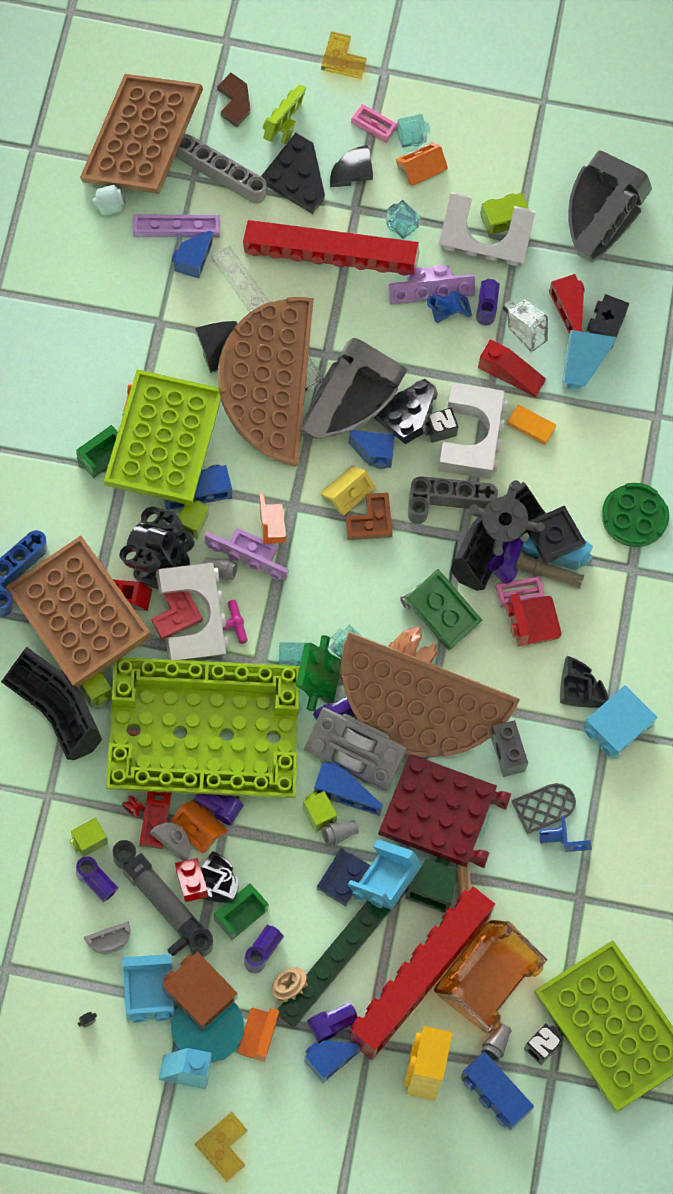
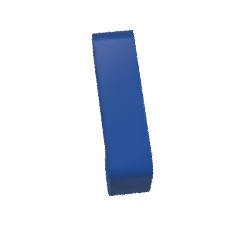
M39 530L29 532L0 558V571L9 572L5 576H0V601L7 602L6 605L0 606V617L8 616L13 609L11 595L6 590V586L19 578L47 552L46 536ZM18 556L25 557L23 561L14 560Z

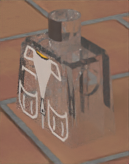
M510 300L503 306V311L508 314V328L531 353L548 341V316L527 300H522L518 304Z

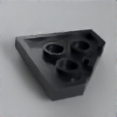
M295 132L261 177L265 179L267 187L314 214L325 199L313 142Z
M425 378L417 381L414 385L398 392L373 418L404 444H407L424 434L426 420L430 418L433 410V400H436L438 395L437 389Z

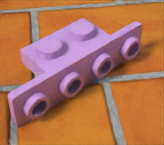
M437 265L429 268L417 267L415 275L406 276L408 281L389 284L390 304L425 301L433 294L442 298L453 291L463 296L475 295L474 274L453 276L449 265Z
M239 528L236 529L230 542L209 532L206 533L205 544L212 551H221L234 561L240 560L245 562L253 570H262L275 580H287L289 570L272 562L278 546L272 543L263 544V539Z

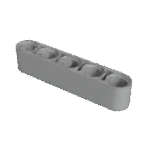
M184 134L176 153L179 160L252 203L258 204L265 200L266 181L264 178L195 137Z

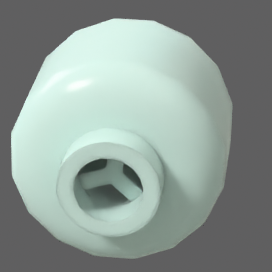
M116 185L99 188L96 190L95 198H92L95 210H99L104 216L121 212L123 205H126L123 190L121 188L118 189Z

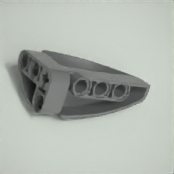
M357 338L350 339L340 353L338 361L330 366L299 431L310 438L320 439L339 435L362 425L377 415L392 400L407 369L364 341Z

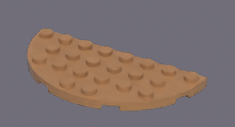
M288 297L283 300L270 301L248 313L235 326L227 338L218 365V388L221 402L236 431L247 443L263 455L294 467L299 462L301 440L299 429L303 419L314 298Z
M347 632L341 657V675L347 700L359 721L388 734L389 739L407 747L406 754L419 757H447L471 750L493 736V725L507 722L520 701L518 697L353 632Z

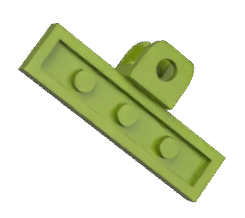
M299 84L294 90H290L286 100L282 99L279 108H275L271 117H267L264 121L262 128L265 130L263 139L271 142L280 131L283 133L281 143L286 144L289 141L296 123L295 120L290 118L302 105L307 87Z

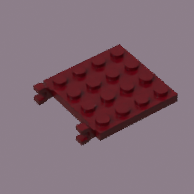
M409 755L378 835L466 868L469 862L485 868L490 852L480 849L474 850L490 804L492 803L506 810L511 793L505 791L496 792L497 785L421 757Z

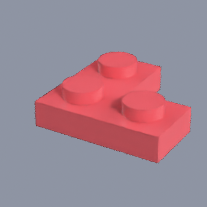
M189 592L162 594L171 610L152 618V623L162 641L203 622V617Z

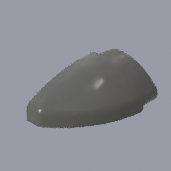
M598 150L587 167L583 166L578 173L570 195L568 209L569 229L575 250L580 257L590 262L596 261L625 233L641 213V208L638 206L642 205L652 191L649 177L644 171L601 150Z

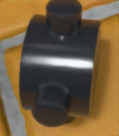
M92 1012L85 1013L79 1018L78 1026L85 1028L96 1022L97 1014H92Z

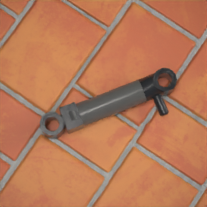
M120 840L117 842L112 850L115 865L123 869L124 876L133 886L136 885L181 937L167 949L168 953L174 956L188 945L192 954L198 952L202 957L209 955L213 949V935L200 924L152 869V864L142 853L136 856V847L131 841ZM121 851H128L131 853V855L126 859L120 858L118 856V854ZM203 938L208 943L204 947H199L195 944V941Z

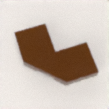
M230 72L217 86L219 92L231 99L221 111L220 116L238 127L250 114L247 83Z

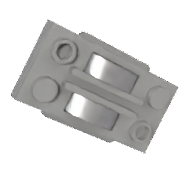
M323 707L303 750L322 758L327 763H337L351 775L388 790L406 753L407 747L389 739L388 734L347 714L340 715Z

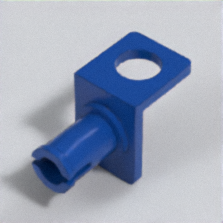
M455 291L442 298L433 294L427 299V305L429 308H432L434 320L437 323L456 313L467 317L472 316L468 298ZM460 300L463 302L465 309L462 307Z
M561 816L562 825H560V828L539 829L540 844L561 842L564 844L565 852L592 850L590 840L568 842L565 816Z

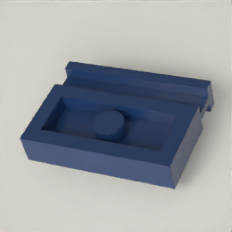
M341 848L316 889L324 892L325 895L346 907L353 896V891L348 886L349 881L352 880L359 883L370 865Z

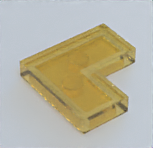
M331 31L321 70L362 79L367 58L348 54L351 36Z
M232 1111L194 1144L226 1182L245 1167V1163L230 1146L248 1132V1129Z

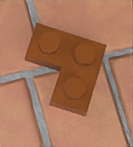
M388 493L366 494L367 515L346 516L345 518L347 540L389 538L393 535Z

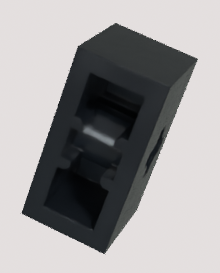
M605 294L602 301L598 300L594 309V313L597 315L595 319H590L586 330L590 331L589 333L617 338L630 303Z

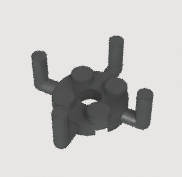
M514 480L509 484L506 496L495 498L488 503L485 509L478 508L477 505L473 504L467 510L470 515L482 518L485 531L495 540L492 549V555L495 557L503 554L502 546L504 542H510L519 538L525 529L537 533L545 529V525L542 522L528 521L526 507L515 499L517 489L521 485L518 480ZM501 513L510 515L511 522L509 525L503 526L500 524L499 515Z

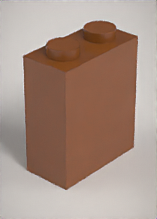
M197 952L193 956L190 954L180 963L181 967L176 972L171 971L162 980L164 982L162 990L203 1031L237 1000L238 993Z

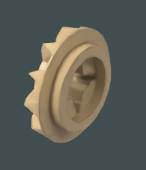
M288 968L275 978L272 984V993L278 1001L283 1000L287 1002L290 998L295 1000L296 995L303 994L302 989L308 986L306 982L308 977L301 968Z

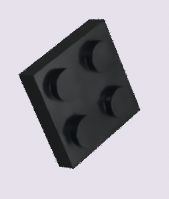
M565 505L530 520L535 523H544L545 529L537 533L526 530L545 564L586 545L583 536Z

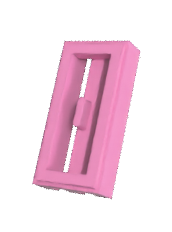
M364 104L359 107L351 118L352 124L385 143L388 142L389 137L398 128L397 123ZM363 112V113H365L366 115L372 117L373 119H370V118H368L367 116H365V115H363V114H361V113ZM378 121L389 127V129L379 124Z
M540 576L516 580L507 584L499 583L495 586L500 601V608L505 607L509 599L504 598H509L511 594H531L520 596L521 601L545 596ZM537 584V587L517 589L515 591H509L504 593L502 591L505 589Z

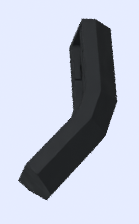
M522 482L520 488L517 489L515 499L526 507L528 521L546 514L528 486ZM501 513L499 515L500 524L503 526L509 525L511 522L510 515ZM477 517L471 524L450 570L460 584L476 591L485 589L492 574L488 569V564L495 557L492 555L495 540L485 531L481 517Z
M26 646L1 683L42 712L51 723L67 760H77L92 753L100 744L102 738L81 691L72 685L64 673Z

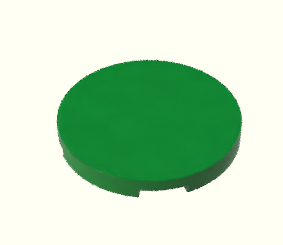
M626 483L610 492L606 497L602 507V522L608 534L617 542L630 547H643L656 542L664 534L669 522V508L658 494V491L651 486L642 483Z

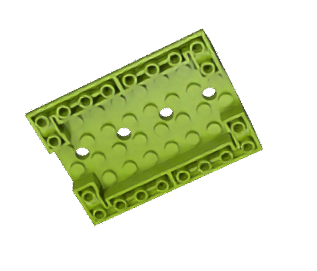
M121 657L114 662L106 789L296 798L297 717L299 710V688L296 687L300 666ZM137 727L140 733L137 736H130L127 733V729ZM177 729H183L187 735L180 739L174 736V732ZM225 731H229L234 737L229 741H225L220 735ZM269 734H277L280 740L277 743H271L267 740V736Z

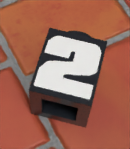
M452 407L432 412L430 418L426 420V430L424 433L430 437L432 443L456 437L459 426Z
M545 1023L526 1043L524 1050L542 1065L562 1044V1034L556 1027L548 1026Z

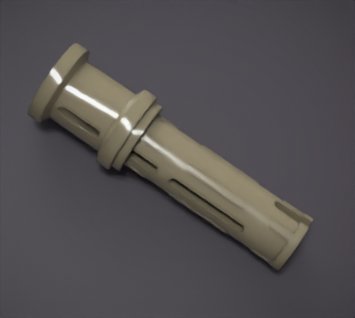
M520 551L515 566L517 570L521 569L530 572L534 577L540 574L578 587L579 589L582 583L573 580V578L581 581L584 578L583 574L581 575L552 564H545L541 557L534 558L524 554V551Z

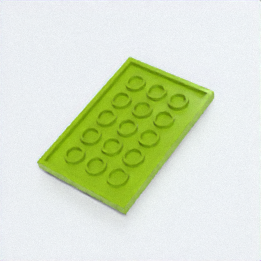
M137 369L104 478V486L192 506L221 403L219 388Z
M613 940L534 990L535 995L616 1113L673 1076V1025Z

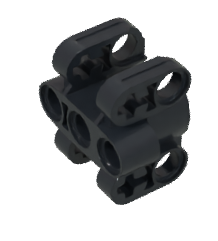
M154 506L148 507L142 512L140 523L130 532L127 545L120 550L119 557L127 567L134 569L133 576L137 582L158 590L157 578L155 577L158 569L190 565L187 552L194 547L195 540L189 531L181 529L182 521L177 513ZM157 514V518L154 521L147 522L149 516ZM130 552H136L134 558L126 560ZM141 571L148 573L145 577H139Z

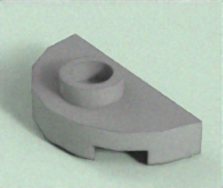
M166 822L155 826L150 831L152 836L182 861L188 860L190 841L186 832L175 823Z
M129 921L84 936V940L88 947L97 953H115L121 950L129 940Z

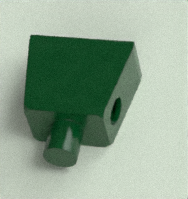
M437 857L434 862L426 859L410 883L405 899L445 913L450 908L457 871L448 867L450 864L448 860Z

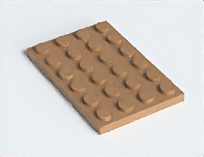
M124 74L80 176L82 182L103 186L116 185L118 188L160 194L203 91L202 85Z
M79 536L6 586V589L72 685L77 688L152 637L151 632L82 536Z

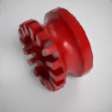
M129 795L127 797L128 801H123L122 806L129 814L137 818L139 811H144L145 807L141 802H137L138 799Z

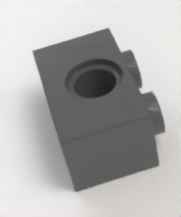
M515 720L493 725V736L491 739L503 777L525 772L528 760Z

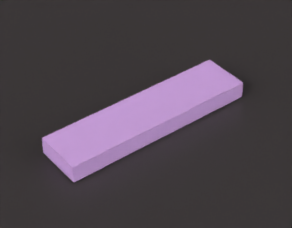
M133 214V237H195L207 231H212L213 238H220V215Z

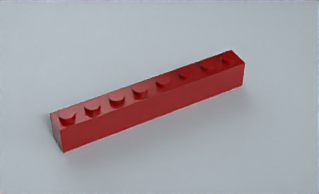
M254 220L247 221L243 239L244 252L252 256L263 255L274 259H291L296 262L309 261L319 265L324 263L332 264L336 267H355L358 270L370 269L380 273L393 272L403 276L415 275L420 253L419 242Z

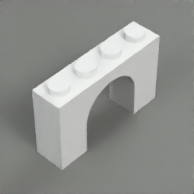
M456 192L450 193L439 244L443 245V249L449 251H456V248L462 249L464 254L470 256H477V253L485 255V259L498 261V258L505 259L507 264L514 266L524 263L536 213L535 210L515 206L507 235L499 242L485 244L477 241L468 229L467 220L473 196Z
M452 382L448 408L452 407L454 413L478 418L485 425L488 435L482 442L475 445L442 442L438 471L491 479L492 472H497L499 459L495 458V452H500L501 439L497 437L498 432H502L504 426V419H500L501 412L505 413L507 399H503V390Z
M213 563L158 569L156 576L159 595L176 592L194 593L203 600L208 612L207 622L199 633L166 639L168 660H194L225 655L226 650L229 649L227 636L223 635L222 627H225L226 623L224 613H220L219 604H222V594L220 590L217 591L216 582L219 581L218 569L214 568Z

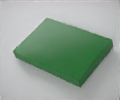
M439 569L435 570L404 598L448 650H451L483 621Z

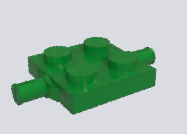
M326 635L321 636L319 647L313 643H306L303 648L296 687L302 689L308 695L309 699L306 707L308 711H316L318 699L327 704L334 703L341 670V659L329 652L328 647L331 638Z

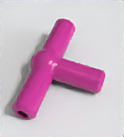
M230 600L227 604L232 619L225 620L226 625L222 628L224 631L235 627L239 643L244 644L248 641L243 625L244 619L240 615L236 600Z

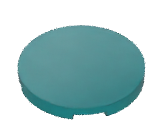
M233 1002L207 1028L201 1031L177 1006L172 1017L171 1032L178 1050L190 1048L212 1053L211 1063L225 1060L236 1051L243 1037L244 1020L239 1007Z

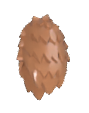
M421 627L409 628L403 631L388 646L429 663H432L437 654V645L435 643L429 647L424 646L416 652L422 639V634H420Z

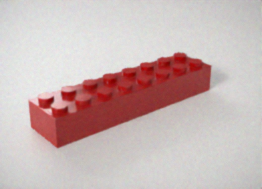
M474 886L469 891L464 890L456 900L455 908L452 909L450 907L441 919L443 920L440 926L437 927L435 925L430 930L424 946L420 943L415 948L409 964L405 961L396 972L397 976L394 982L389 980L381 990L382 994L379 1000L374 998L366 1008L365 1017L359 1016L352 1024L350 1043H358L361 1046L360 1051L370 1060L377 1056L491 917L495 903Z

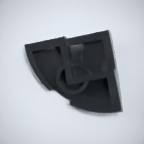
M368 145L351 149L335 163L330 175V187L351 186L352 181L373 180Z
M237 321L218 322L195 328L210 373L218 370L223 346L237 325Z
M567 656L565 658L561 678L560 703L578 707L600 708L609 700L602 681L596 682L595 677L590 674L592 671L590 667L573 657Z
M214 851L211 852L202 865V874L208 891V897L202 899L222 903L234 902L238 892V876L235 877L232 872L233 865L225 857Z

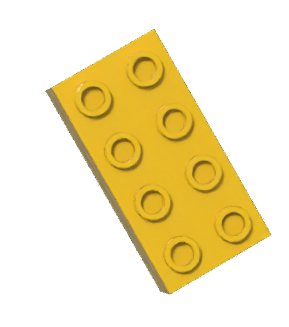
M423 1026L421 1033L416 1032L409 1056V1067L403 1087L408 1088L406 1095L432 1101L436 1100L443 1081L453 1032Z

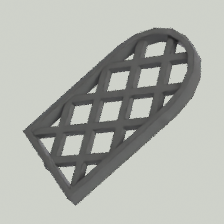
M554 783L513 799L511 802L526 833L530 834L561 821L562 810L568 812L564 815L565 818L570 816L575 809L576 798L569 787L564 784ZM552 787H556L554 792H553V791H550V790H548V789H549V788H552ZM559 787L567 790L565 796L557 793ZM542 791L540 798L533 796ZM544 792L553 795L551 802L542 799ZM555 796L564 799L561 806L553 803ZM527 798L525 804L518 802L522 799ZM530 798L538 801L536 808L528 806ZM566 800L573 802L571 810L564 807ZM541 802L549 805L547 812L538 809ZM517 805L523 807L522 813H520ZM551 807L560 809L558 816L549 814ZM526 808L534 811L532 818L524 816ZM537 813L545 815L543 823L534 820ZM547 817H551L554 819L546 823ZM524 819L530 821L529 827H527ZM533 823L540 825L531 829Z

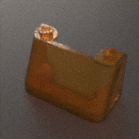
M491 920L479 930L434 988V992L483 1032L491 1033L500 1025L501 1015L497 1011L524 977H535L542 972L543 965L548 959L510 921Z

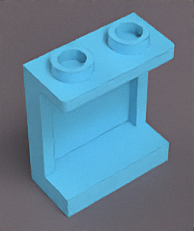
M624 685L586 719L583 727L587 736L592 740L595 739L601 745V749L606 755L616 759L646 729L649 730L655 724L658 717Z
M378 839L373 845L378 856L360 882L350 880L348 886L353 891L352 895L359 901L363 902L366 900L378 908L383 906L392 910L422 867V863L414 851Z
M171 954L123 957L126 1020L140 1023L145 1022L146 1018L166 1021L173 1017V1014H175L174 1002L162 990V984L164 983L162 980L172 971Z

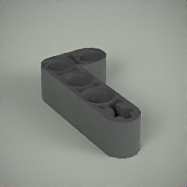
M419 476L411 482L408 518L414 524L424 523L428 516L429 505L468 509L471 505L475 504L478 508L485 509L488 503L497 498L498 489L495 485L485 482ZM423 488L425 492H417L415 489ZM445 490L447 494L442 495L439 494L437 491ZM461 492H466V493H468L470 496L464 497V496L460 495V493H461ZM420 508L424 512L417 513L413 509Z

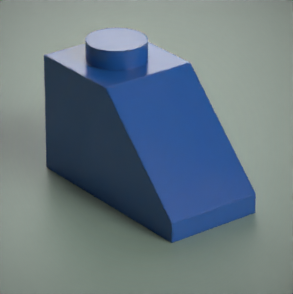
M207 231L181 242L179 250L175 249L172 256L175 272L200 278L213 244L212 231Z
M350 430L348 444L369 466H374L377 469L391 468L394 446L393 434Z
M322 1041L319 1045L315 1042L305 1051L307 1055L304 1062L320 1081L324 1083L360 1053L361 1046L358 1043Z

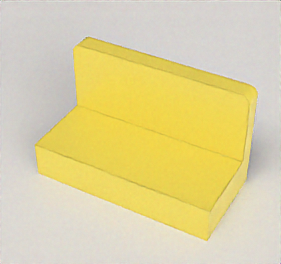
M351 466L320 494L323 498L332 501L339 514L345 515L364 499L366 494L372 492L376 487L366 470Z

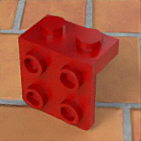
M519 593L510 595L505 608L507 616L511 618V632L513 638H516L518 646L555 640L561 637L562 632L551 596L521 601Z

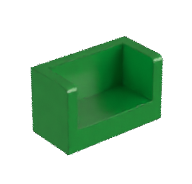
M112 425L76 450L77 460L93 478L108 468L118 431Z
M249 883L237 893L234 902L225 903L214 913V920L230 939L234 940L268 911L269 904L253 885Z

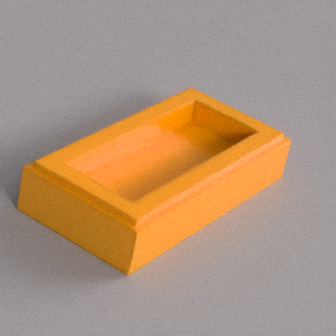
M519 404L507 421L508 426L546 445L556 428V424Z

